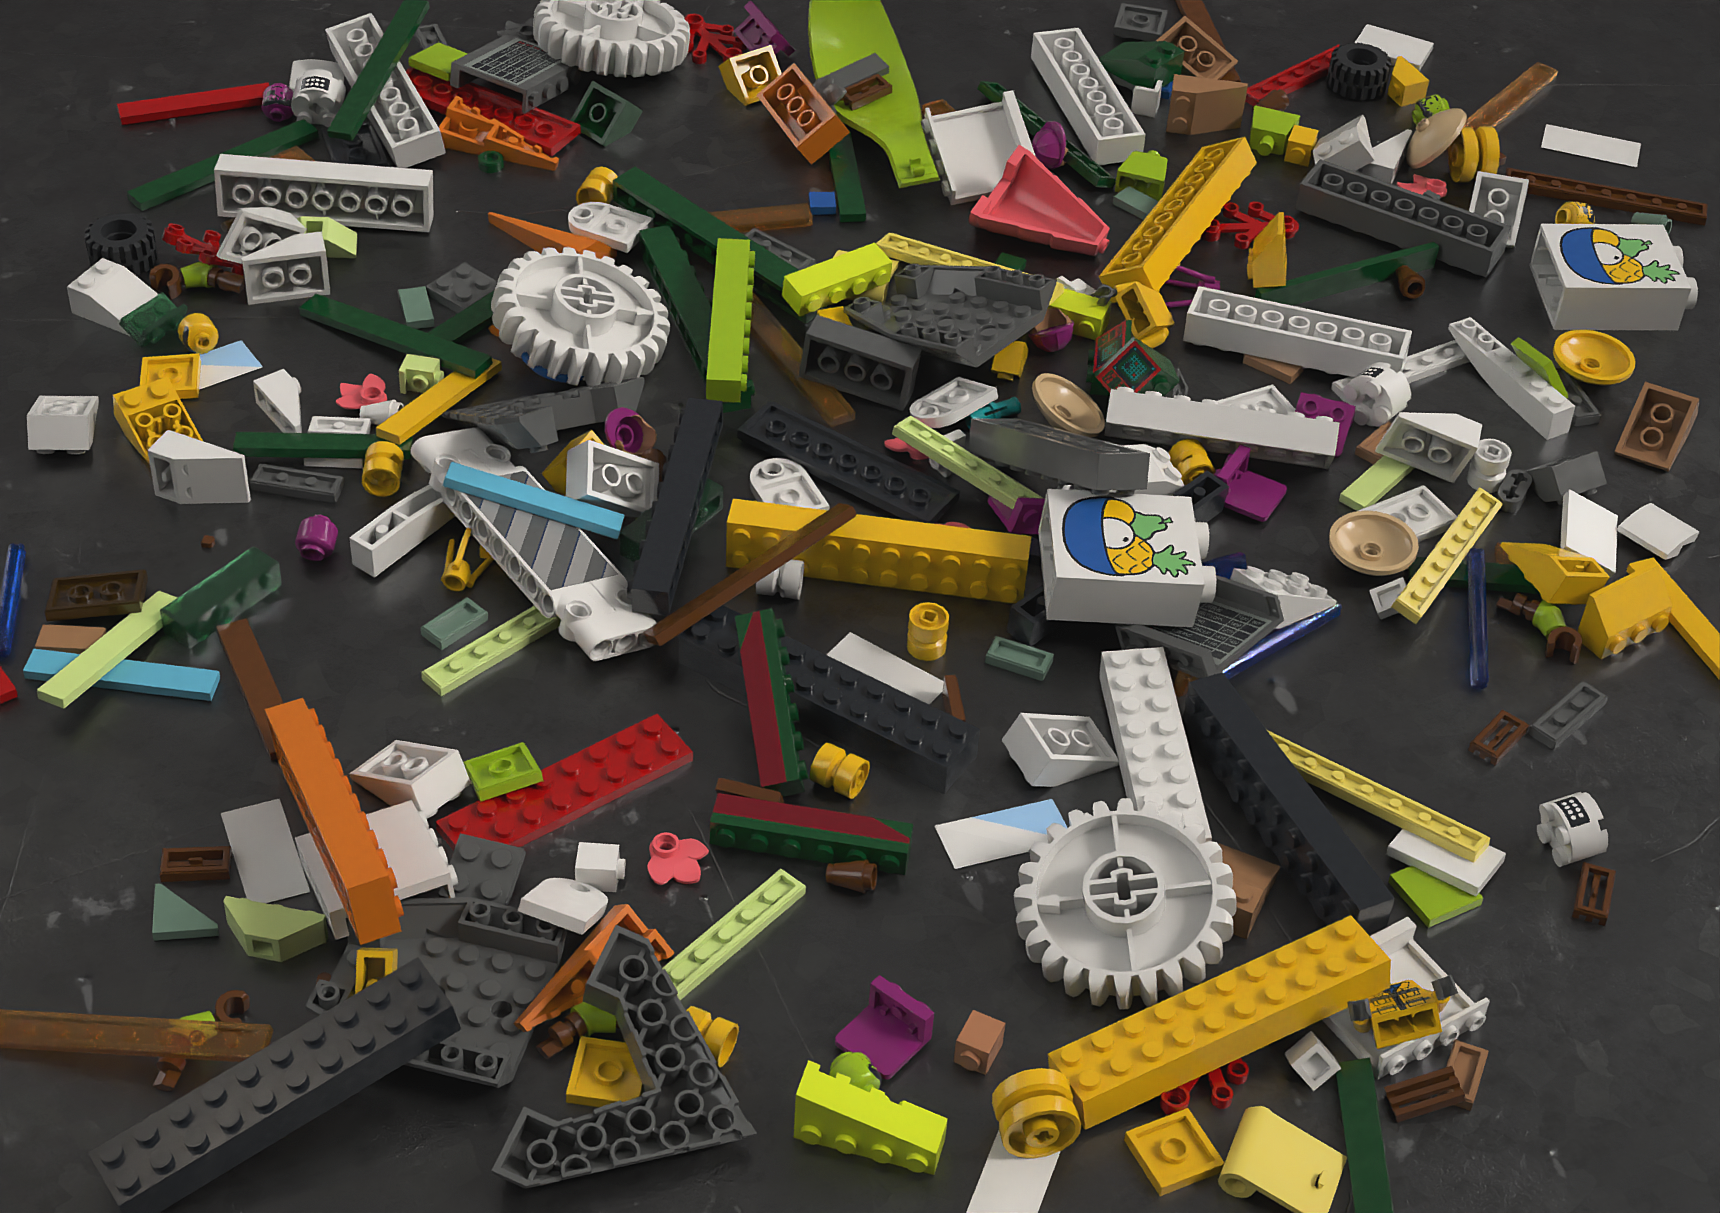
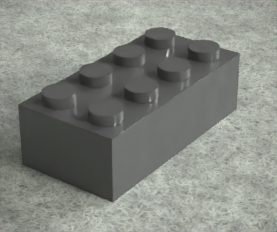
M816 315L806 332L799 377L904 411L914 390L922 349Z

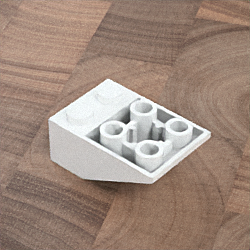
M167 430L147 450L156 496L179 504L249 503L251 500L245 456L171 430Z
M1248 566L1247 570L1234 568L1230 580L1278 595L1284 621L1276 627L1277 629L1335 606L1337 602L1327 595L1325 588L1309 583L1307 576L1297 572L1286 575L1281 571L1270 569L1268 573Z

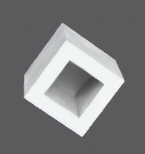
M579 842L575 865V881L593 886L602 892H616L618 879H624L626 860L620 859L619 845Z

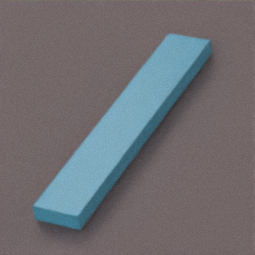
M451 462L443 483L444 487L614 539H618L624 519V514L455 462Z
M33 649L23 669L24 678L48 681L80 654ZM123 659L91 687L211 701L220 681V673L216 670Z

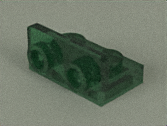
M162 292L122 317L119 325L141 347H144L150 342L153 344L157 343L170 329L177 330L179 323L186 315L188 307L185 304L176 307Z

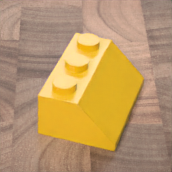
M1279 212L1254 239L1253 248H1249L1247 276L1248 280L1253 279V288L1286 286L1287 254L1284 212Z
M1651 563L1589 594L1578 632L1582 637V644L1600 659L1611 654H1618L1623 648L1634 642H1641L1646 636L1654 632H1660L1668 625L1672 603L1658 565Z

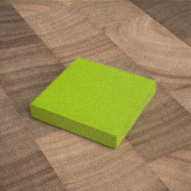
M438 42L409 57L408 66L445 81H450L451 63L468 53Z
M1515 339L1511 345L1517 357L1565 398H1568V393L1552 360L1523 339Z
M524 742L463 762L471 785L481 802L544 781L539 766Z
M1414 866L1390 874L1388 881L1428 928L1479 907L1483 901L1480 893L1477 896L1469 894Z

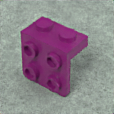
M1301 392L1295 412L1305 415V418L1316 419L1317 416H1326L1332 418L1333 422L1340 423L1334 458L1341 456L1349 428L1352 427L1356 406L1344 401L1326 399L1317 394Z
M1240 444L1234 454H1228L1224 467L1217 469L1214 475L1229 485L1224 504L1225 508L1264 522L1286 494L1287 487L1284 484L1248 471L1247 467L1251 448Z
M989 496L987 502L1010 533L1018 535L1038 534L1045 498L1018 497L1012 510L992 496Z
M879 975L870 983L869 1005L836 1035L835 1044L844 1052H861L865 1054L880 1072L881 1078L890 1079L932 1039L934 1012L925 1003L917 1001L905 993L899 985L889 982Z

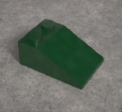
M1166 41L1123 42L1098 59L1109 73L1135 86L1154 89L1158 80L1163 81L1162 87L1173 81L1174 74L1181 75L1185 51Z

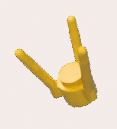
M469 527L465 530L454 561L455 540L450 539L441 581L448 589L453 591H462L466 586L472 588L475 580L494 560L488 557L471 574L470 565L462 560L471 534V528Z

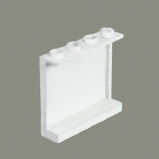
M1013 90L1003 92L1002 102L935 116L931 115L929 108H925V119L921 120L924 133L928 134L930 139L928 140V148L930 154L935 155V167L938 176L941 175L943 179L941 182L943 195L948 196L951 205L979 200L982 195L988 198L1003 177L1007 160L1018 145L1028 149L1035 156Z
M410 800L366 814L370 830L373 829L376 835L379 849L382 848L388 868L391 867L394 872L398 888L394 889L395 896L398 895L399 899L402 900L443 886L449 898H455L453 886L458 884L456 872L452 864L448 865L446 853L442 846H438L436 834L433 828L429 829L423 810L418 812L413 801ZM308 833L295 837L301 864L322 911L326 915L327 922L335 939L349 936L345 920L348 917L311 834Z
M1409 917L1370 936L1391 959V984L1413 980L1421 988L1434 991L1431 982L1448 976L1413 940L1416 925ZM1455 983L1458 994L1450 996L1445 1008L1439 1013L1442 1032L1379 1049L1375 1045L1372 1027L1367 1033L1358 1032L1353 1026V1021L1351 1022L1348 1008L1322 1020L1357 1059L1370 1057L1374 1077L1378 1080L1389 1073L1390 1075L1398 1073L1407 1063L1415 1059H1424L1433 1049L1442 1044L1445 1046L1451 1044L1460 1034L1468 1030L1475 1031L1486 1020L1485 1014L1490 1001L1486 997L1474 1003Z

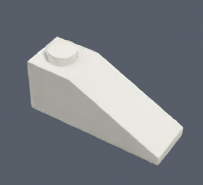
M1407 129L1373 147L1372 151L1375 161L1360 168L1359 171L1364 175L1392 184L1406 156L1412 130Z
M284 369L254 380L256 403L283 433H302L299 400L301 387L295 377L292 378Z

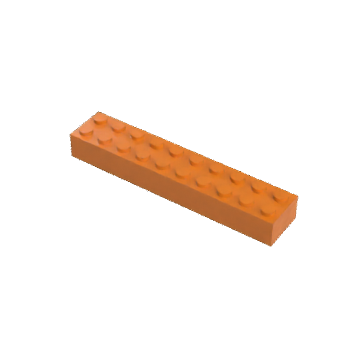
M303 698L264 709L278 764L360 945L401 932L399 917L404 916V911L398 895L395 896L394 889L398 888L394 872L391 867L388 868L382 848L379 849L376 835L373 829L370 830L364 811H361L356 794H352L347 775L344 776L339 759L335 758L332 744L330 741H327L322 724L319 725L315 709H308Z

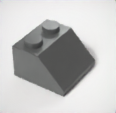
M1597 451L1562 457L1525 470L1532 477L1530 489L1544 502L1557 501L1558 505L1563 504V495L1569 489L1584 497L1597 493L1596 487L1607 484Z

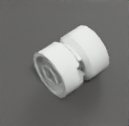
M1480 440L1479 447L1472 456V462L1469 466L1466 478L1468 484L1476 490L1480 487L1488 493L1498 491L1505 478L1506 468L1511 458L1512 452L1510 448L1499 440Z
M791 559L756 583V594L774 596L776 592H779L783 598L799 600L803 582L804 561Z

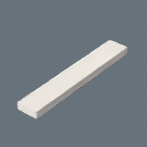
M1453 340L1407 356L1402 373L1408 383L1468 363L1470 360L1464 354L1457 341ZM1347 377L1332 382L1331 389L1344 402H1347L1343 389L1354 377Z

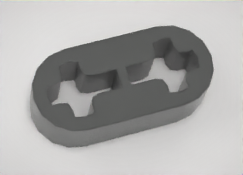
M1513 469L1506 474L1496 496V499L1503 503L1499 510L1506 513H1515L1521 508L1532 483V477L1528 472Z

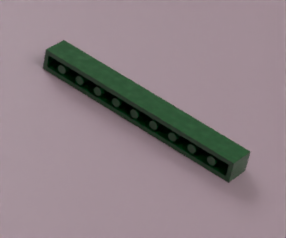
M636 166L613 180V201L629 211L653 218L654 227L670 225L674 235L679 236L680 244L716 266L718 238L750 240V251H755V267H749L754 268V283L748 285H753V291L805 324L816 317L817 310L799 316L782 297L784 276L799 271L797 268Z
M670 225L639 230V252L706 387L712 316L711 299L705 296L703 283L697 280L695 268L693 265L690 266L687 252L681 249L679 236L674 235ZM747 378V391H741L740 403L723 402V413L751 408V396L755 395V388L751 379L748 380Z

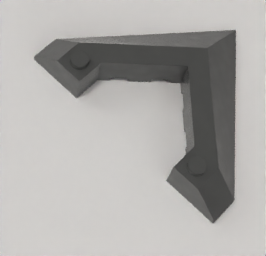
M644 377L622 379L620 384L609 382L595 385L594 388L592 386H582L558 393L549 392L458 410H448L442 413V417L466 428H479L490 439L513 448H529L530 453L548 450V444L558 441L556 430L605 422L608 414L613 409L619 407L628 408L636 412L645 382Z
M615 925L586 983L583 1002L615 1015L645 1092L640 1097L625 1102L620 1100L593 1109L592 1113L574 1119L569 1117L560 1121L553 1120L527 1107H523L491 1170V1174L526 1189L756 1136L750 1121L747 1122L739 1108V1101L728 1081L718 1070L717 1062L689 1011L686 1012L678 998V991L665 969H662L654 954L655 950L648 938Z

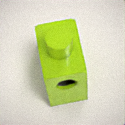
M1254 106L1250 127V148L1257 150L1263 156H1267L1270 153L1283 155L1286 152L1288 139L1294 125L1299 126L1300 115Z
M1150 150L1147 153L1133 151L1117 170L1115 191L1121 192L1130 186L1159 201L1163 196L1168 159L1161 157L1154 150Z

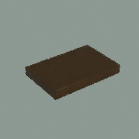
M142 569L54 578L44 612L46 621L142 612L148 581L147 572Z

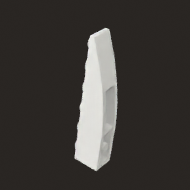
M1471 317L1449 324L1448 329L1478 373L1493 391L1546 440L1569 432L1575 410L1574 404Z
M427 485L391 506L350 537L352 564L371 576L376 577L456 515L443 501L441 492Z

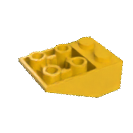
M168 377L113 395L114 416L125 437L148 464L150 462L147 450L167 430L203 441Z
M1502 542L1500 545L1508 554L1509 560L1519 567L1524 573L1525 579L1534 585L1540 592L1541 598L1548 603L1586 604L1589 594L1603 588L1610 578L1592 557L1547 544Z

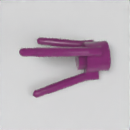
M1179 265L1176 267V270L1203 281L1198 280L1197 284L1168 280L1164 283L1176 287L1195 289L1196 292L1199 286L1220 290V281L1215 280V276L1204 275ZM1193 299L1167 302L1165 304L1167 308L1190 306Z

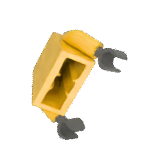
M1138 281L1114 285L1113 289L1103 284L1098 287L1094 296H1102L1097 302L1099 306H1106L1111 297L1115 296L1125 319L1132 320L1131 331L1133 336L1152 349L1165 342L1169 329L1174 326L1172 313L1168 310L1161 294Z
M1452 975L1432 981L1434 991L1421 988L1413 980H1405L1394 984L1390 983L1389 989L1369 998L1347 1002L1351 1022L1353 1021L1354 1028L1360 1033H1367L1372 1027L1377 1049L1442 1032L1439 1013L1445 1008L1450 996L1458 994Z

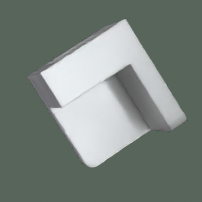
M1158 80L1154 89L1135 86L1131 112L1155 117L1160 103L1163 81Z
M1312 1031L1285 1052L1290 1065L1313 1091L1341 1069L1335 1057Z

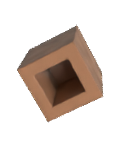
M973 1010L956 1040L954 1062L967 1070L977 1071L986 1075L1003 1044L1005 1022Z

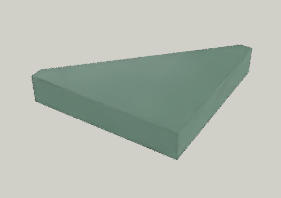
M155 884L152 926L154 941L219 936L217 923L162 884Z

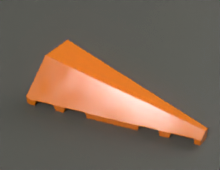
M455 96L447 107L446 117L439 125L444 147L447 149L480 155L485 151H496L502 154L504 161L555 171L559 163L558 157L550 158L542 153V148L537 144L531 146L524 141V136L495 118L489 120L480 114V109L475 106L471 109L463 104V99L459 96Z
M493 212L488 213L489 223L540 254L543 248H555L558 253H562L563 247L574 248L577 254H583L584 250L592 251L598 259H602L604 256L610 258L617 256V250L598 240Z
M628 904L614 905L518 1017L514 1025L523 1032H528L536 1025L548 1019H553L559 1016L561 1012L582 1003L586 983L615 925L648 938L655 950L654 954L658 962L672 957L674 951L656 929H648Z

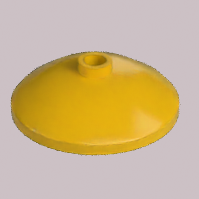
M1580 329L1565 332L1556 339L1553 347V355L1558 365L1567 374L1585 383L1593 385L1617 384L1628 379L1635 368V358L1630 349L1616 338L1598 331Z

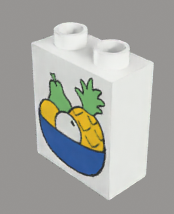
M1540 225L1529 266L1554 330L1678 331L1684 310L1695 307L1698 296L1697 282L1693 277H1686L1683 270L1682 249L1680 246L1672 245L1664 225Z
M1047 489L1038 530L1047 620L1193 627L1199 604L1212 603L1214 600L1216 571L1214 566H1202L1201 559H1205L1208 553L1209 527L1206 522H1195L1191 497L1149 494L1124 495L1109 492V495L1091 494V491Z

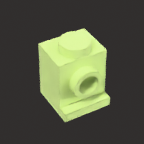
M407 354L399 369L400 393L406 394L407 391L424 393L444 379V371H440V359Z

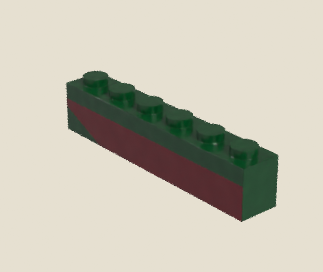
M772 608L735 616L761 788L778 791L782 794V797L805 792L803 780H807L809 777L805 760L800 761L799 751L804 750L800 731L795 732L794 722L799 721L796 703L790 702L789 694L794 693V685L791 674L786 675L785 666L790 665L787 647L781 646L780 638L785 637L782 619H776Z
M718 793L710 819L709 844L782 855L789 858L813 860L821 863L835 864L868 860L869 863L876 864L877 871L905 875L912 844L913 824Z

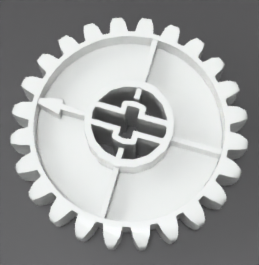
M541 0L534 11L533 36L535 41L538 42L540 49L548 52V55L554 59H562L561 63L571 67L579 66L578 70L585 72L593 70L598 75L607 76L609 73L614 74L615 77H626V75L644 77L645 73L653 76L661 74V71H671L675 66L680 65L689 49L690 28L688 22L680 12L674 10L667 3H660V0Z
M550 247L543 248L541 254L537 251H529L524 254L523 258L512 260L508 268L504 269L499 275L491 301L493 325L500 330L499 338L507 345L513 344L511 353L521 358L522 353L527 352L530 356L527 364L529 367L534 369L535 366L540 365L548 370L547 376L553 379L559 373L568 374L567 383L577 386L581 376H584L583 381H586L587 385L592 386V388L595 385H600L601 381L620 384L622 379L639 378L640 375L650 373L664 353L670 332V322L667 320V307L660 303L661 296L654 289H647L649 282L641 276L633 277L631 275L633 269L626 265L615 266L613 258L604 256L602 259H598L594 252L584 250L583 254H577L575 249L570 247H563L562 253H558L555 248Z
M1121 798L1118 802L1117 811H1110L1105 802L1098 801L1093 804V816L1086 817L1082 811L1075 809L1068 813L1070 827L1066 829L1060 824L1052 823L1046 828L1048 843L1037 841L1032 844L1029 849L1031 862L1020 866L1018 871L1020 887L1014 892V904L1018 913L1016 917L1018 934L1023 940H1026L1025 945L1029 959L1035 963H1042L1043 976L1048 981L1056 982L1064 978L1066 994L1076 997L1087 988L1090 990L1091 1005L1099 1007L1106 1002L1109 995L1116 996L1119 1009H1129L1132 1005L1133 996L1140 995L1144 1004L1147 1007H1151L1158 1003L1157 991L1164 989L1169 996L1173 997L1183 992L1182 979L1184 977L1192 983H1200L1206 978L1205 963L1218 964L1222 959V943L1229 941L1233 935L1232 916L1236 912V893L1232 889L1233 872L1229 865L1222 863V849L1218 843L1205 842V829L1199 823L1190 824L1184 828L1182 812L1174 809L1169 811L1164 817H1161L1158 812V803L1153 801L1146 802L1141 811H1134L1130 798Z

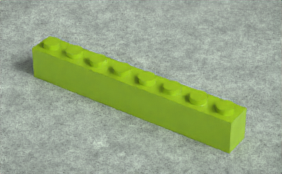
M718 238L706 378V399L740 403L741 391H747V374L742 373H748V356H743V354L749 355L750 338H745V336L750 337L751 320L746 319H751L753 285L748 284L754 283V268L749 267H755V251H750V240Z

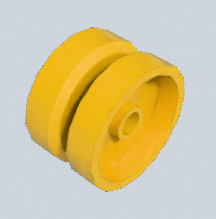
M1463 127L1459 135L1449 146L1448 151L1449 171L1454 182H1470L1473 178L1476 181L1478 171L1497 174L1500 146L1495 128L1478 127L1474 132L1471 127Z
M1037 1068L1011 1075L1001 1082L992 1094V1106L995 1117L999 1122L1002 1144L1010 1154L1022 1158L1049 1156L1071 1145L1080 1134L1081 1122L1077 1108L1073 1104V1094L1069 1081L1064 1074L1054 1069Z

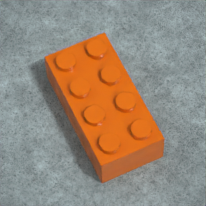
M795 63L757 94L763 105L811 165L850 133Z

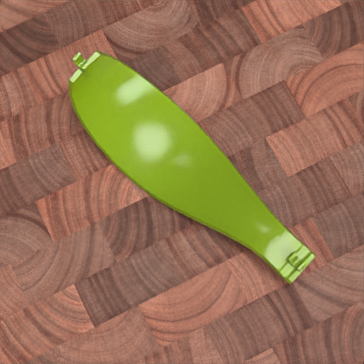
M810 0L808 35L811 61L816 80L873 53H876L889 66V73L882 77L892 85V93L853 111L849 109V105L846 106L844 104V100H839L834 104L839 119L848 126L872 138L884 148L889 157L899 188L940 181L921 124L922 115L918 95L906 60L881 0Z

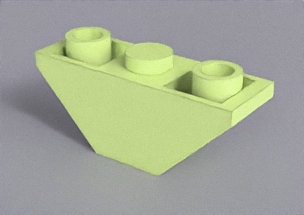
M301 216L297 218L306 228L305 233L322 232L326 257L356 258L357 233L329 217Z
M226 896L223 901L227 924L248 956L283 962L325 943L329 937L325 914L310 910L304 911L288 908L279 904L272 905L251 901L247 898Z

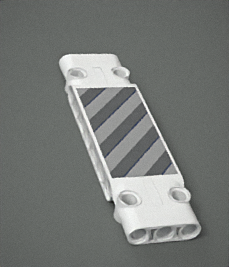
M475 427L424 436L415 441L411 447V455L426 472L431 473L429 480L431 488L441 492L442 499L466 528H471V534L541 614L546 618L558 616L561 619L559 633L563 638L576 642L593 661L646 649L655 645L646 640L643 632L657 624V622L648 613L632 612V599L627 598V580L580 528L443 486L451 462H455L545 490L523 466L515 467L509 461L511 453L506 447L494 444L481 429Z

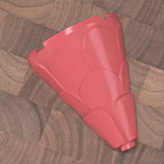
M1018 145L1007 160L1003 177L987 198L982 195L969 215V224L974 227L1016 237L1023 241L1050 245L1052 249L1096 256L1098 252L1104 253L1110 241L1106 239L1110 228L1081 198H1077L1028 149L1021 145Z

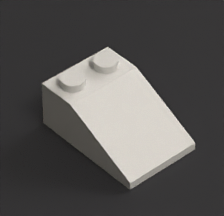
M1361 115L1320 138L1313 149L1315 165L1321 159L1357 171L1375 161L1365 117Z
M1478 171L1469 212L1511 226L1506 247L1514 248L1529 179Z
M271 207L240 208L216 256L243 264L242 257L292 235L304 234L306 228L289 212Z
M322 232L292 235L242 257L248 305L307 298L315 294L330 295L326 249Z
M104 258L100 259L67 286L73 314L136 339L141 338L173 310L170 303L127 268Z
M39 396L27 414L28 450H37L39 454H51L55 450H67L68 454L85 453V450H89L93 443L99 403L98 396Z
M1399 412L1377 445L1375 452L1454 483L1479 447L1482 424L1458 414Z
M587 440L567 451L566 497L624 514V516L652 519V502L658 501L659 463L591 440Z
M1146 444L1125 445L1128 448L1150 453L1147 490H1135L1134 494L1171 496L1185 486L1181 480V473L1173 467L1170 462L1171 457L1164 449L1160 447L1153 448ZM1109 490V492L1116 493V490Z
M1020 713L1002 739L1011 758L1015 760L1023 772L1024 778L1031 786L1056 787L1116 767L1119 764L1118 757L1090 717Z
M395 740L349 773L353 781L390 806L412 800L417 811L423 810L426 818L435 815L439 807L447 801L460 796L461 791L471 784L458 750Z

